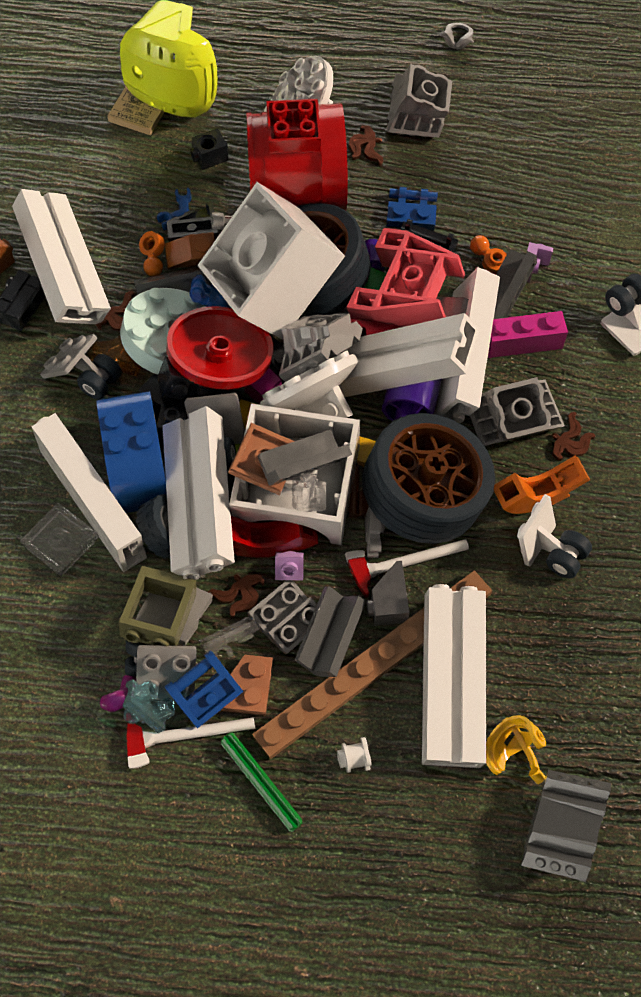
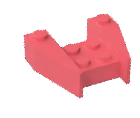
M383 228L375 249L382 267H389V270L379 290L355 288L347 305L351 319L371 320L404 327L445 318L440 299L436 298L446 276L465 277L459 255L409 231Z

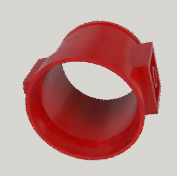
M318 99L266 101L267 112L246 113L250 191L258 182L295 206L308 203H323L335 205L345 211L347 210V144L344 111L341 103L318 104Z

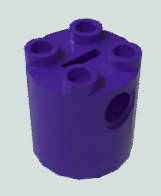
M442 379L386 389L382 404L383 414L392 422L410 414H434Z

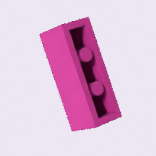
M557 311L493 319L488 358L563 349L568 334L563 312Z

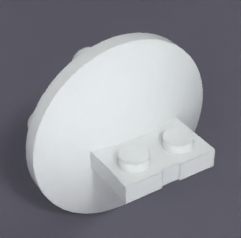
M310 56L305 59L299 58L288 72L285 71L280 76L279 85L271 101L318 99V104H333V101L329 99L333 87L331 65L319 56Z
M345 351L319 364V366L284 382V384L267 391L262 395L264 400L260 402V405L348 418L353 413L339 385L349 376L357 365L358 360L355 354L349 355L348 351Z

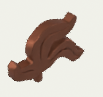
M362 125L360 131H364V135L355 134L349 140V149L353 154L352 160L359 159L361 147L366 145L364 156L371 161H376L381 166L383 164V157L375 152L374 148L375 143L382 142V138H375V132L372 128Z
M133 291L126 292L122 304L111 307L104 320L95 324L97 329L102 330L101 326L109 322V326L113 330L120 331L123 317L117 314H124L128 303L132 300L131 298L135 293Z
M571 412L567 417L570 427L569 431L564 432L561 436L556 433L552 434V437L556 439L552 455L558 461H562L563 456L561 454L564 450L572 457L574 455L577 457L585 455L588 451L590 440L595 439L594 433H585L579 441L571 440L578 437L581 433V425L575 418L576 412Z
M235 574L234 579L236 583L232 585L229 591L210 589L208 593L213 594L212 598L219 602L229 604L235 600L240 591L242 600L235 602L230 608V616L234 618L236 613L250 611L257 605L259 595L253 587L257 584L264 586L265 580L261 575H246L240 578L238 574Z

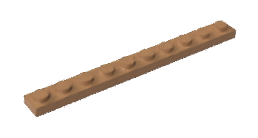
M475 570L450 588L452 591H460L461 587L473 586L478 591H486V598L492 594V589ZM424 608L342 667L337 677H329L254 732L252 738L268 759L271 760L424 645Z

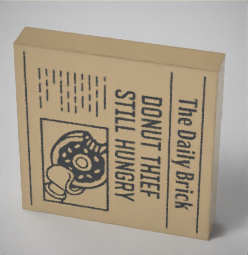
M125 86L108 114V122L151 135L164 112L142 102L132 95Z

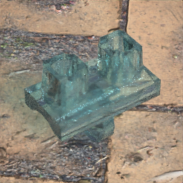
M134 679L126 682L128 694L122 705L126 709L123 715L124 720L129 724H135L138 721L146 723L157 733L164 731L166 720L175 715V702L169 697L158 701L157 687L150 680L140 685Z

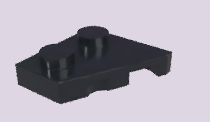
M213 201L205 203L206 208L196 213L192 209L185 212L182 216L166 221L169 242L191 234L214 232V239L216 240L218 237L217 229H212L214 222L212 212H214Z

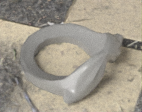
M463 23L448 24L445 31L440 33L446 44L457 50L465 48L469 43H474L472 39L473 29ZM454 27L466 29L468 33L461 37L457 43L454 42L451 29Z

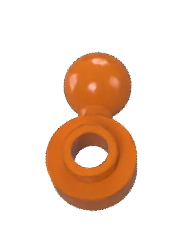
M153 231L143 234L139 242L141 253L148 256L143 264V269L149 276L159 275L163 270L162 261L158 256L164 250L165 241L160 234Z
M482 235L475 236L470 242L471 251L476 255L484 256L482 261L484 270L496 275L507 254L498 248L490 249L488 239Z

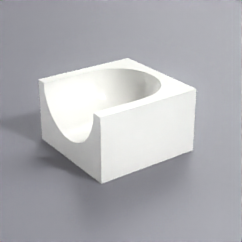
M257 182L199 262L198 267L239 317L283 340L282 328L299 319L344 259L345 255L298 207Z
M251 404L245 434L250 423H254L293 441L331 430L337 446L341 447L348 444L352 455L338 463L287 480L280 495L235 476L229 503L231 515L248 522L277 520L300 524L322 533L330 540L331 544L342 545L360 447V420Z

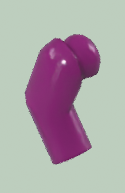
M123 676L120 689L108 695H103L100 699V707L109 712H115L127 707L132 700L136 678Z

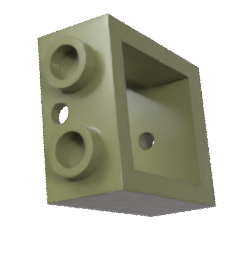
M142 566L119 620L120 637L132 643L141 642L152 646H177L196 597V580L191 578L183 579V576ZM143 591L181 601L170 629L132 619Z

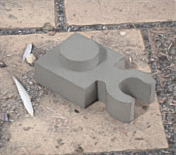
M369 507L364 517L367 557L378 558V552H381L380 533H384L385 525L376 518Z

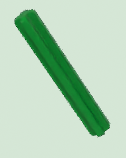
M233 732L224 736L221 739V745L290 832L299 828L302 824L301 817Z

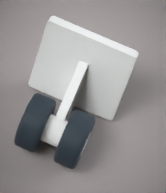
M633 273L623 280L622 286L615 285L606 292V303L612 312L604 317L600 324L633 356H636L641 352V275Z
M544 495L541 501L536 502L533 506L528 521L523 523L518 530L517 537L524 564L531 566L540 550L544 549L550 552L546 559L549 569L563 578L572 579L580 570V563L577 559H586L592 550V544L584 535L573 530L564 531L559 540L551 534L556 523L551 498L548 495Z

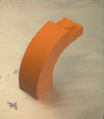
M574 455L553 469L534 477L524 478L513 473L494 485V492L503 510L512 514H523L531 512L535 503L540 502L544 495L550 496L552 505L570 497L569 492L590 481V478L580 459Z

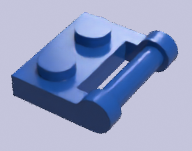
M211 650L204 655L206 658L174 683L171 681L164 686L197 729L244 692ZM212 667L217 671L215 675L186 698L181 694L185 688Z

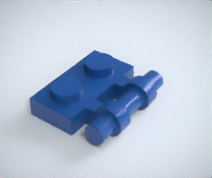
M400 187L399 189L390 188L389 198L398 199V202L389 201L386 226L401 228L403 221L407 222V219L413 220V225L434 231L437 205H428L427 201L437 202L438 192H428V189H421V191L407 190V187ZM406 199L420 201V204L405 202Z
M196 275L192 279L189 294L193 302L200 303L205 307L220 306L231 308L214 285L211 284L210 286L207 284L203 275Z

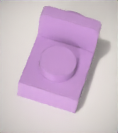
M529 242L527 251L537 255V264L532 273L537 274L539 264L549 265L553 253L552 247ZM531 273L529 279L527 280V282H529V283H530V279H531L532 273Z
M294 551L276 552L275 580H303L304 553Z

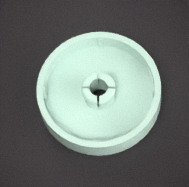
M152 288L138 294L128 303L120 329L121 341L128 355L141 367L152 373L159 374L165 356L168 357L166 344L171 325L184 313L205 307L200 303L193 302L189 294L190 292L173 288Z

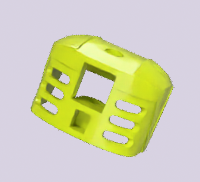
M160 0L125 33L120 43L123 82L132 95L151 107L176 116L196 118L211 108L216 97L218 76L214 52L207 39L191 30L193 7L182 3Z

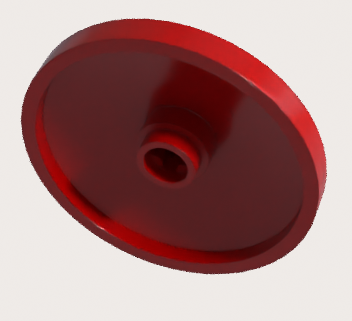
M209 306L188 311L174 321L168 331L166 350L172 366L188 380L214 389H235L256 382L268 371L273 356V342L269 332L239 317L232 308Z

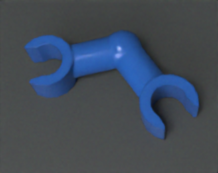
M187 188V194L184 196L179 195L178 189L175 190L179 210L172 213H159L157 215L158 222L168 221L190 211L191 192L189 188ZM166 221L162 223L163 230H167Z

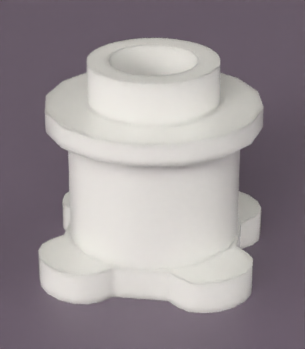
M365 737L361 738V743L347 746L345 743L341 744L342 750H337L340 768L345 767L347 773L351 772V769L365 767L366 771L370 770V765H372Z

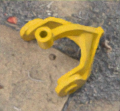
M525 716L506 717L494 728L487 739L486 764L495 775L502 773L505 770V763L508 758L523 750L531 767L529 776L536 784L542 783L545 780V775L539 770L537 759L530 745L533 743L537 749L545 747L546 740L544 735ZM519 728L527 729L529 732L521 731ZM513 732L515 734L508 745H505V740Z

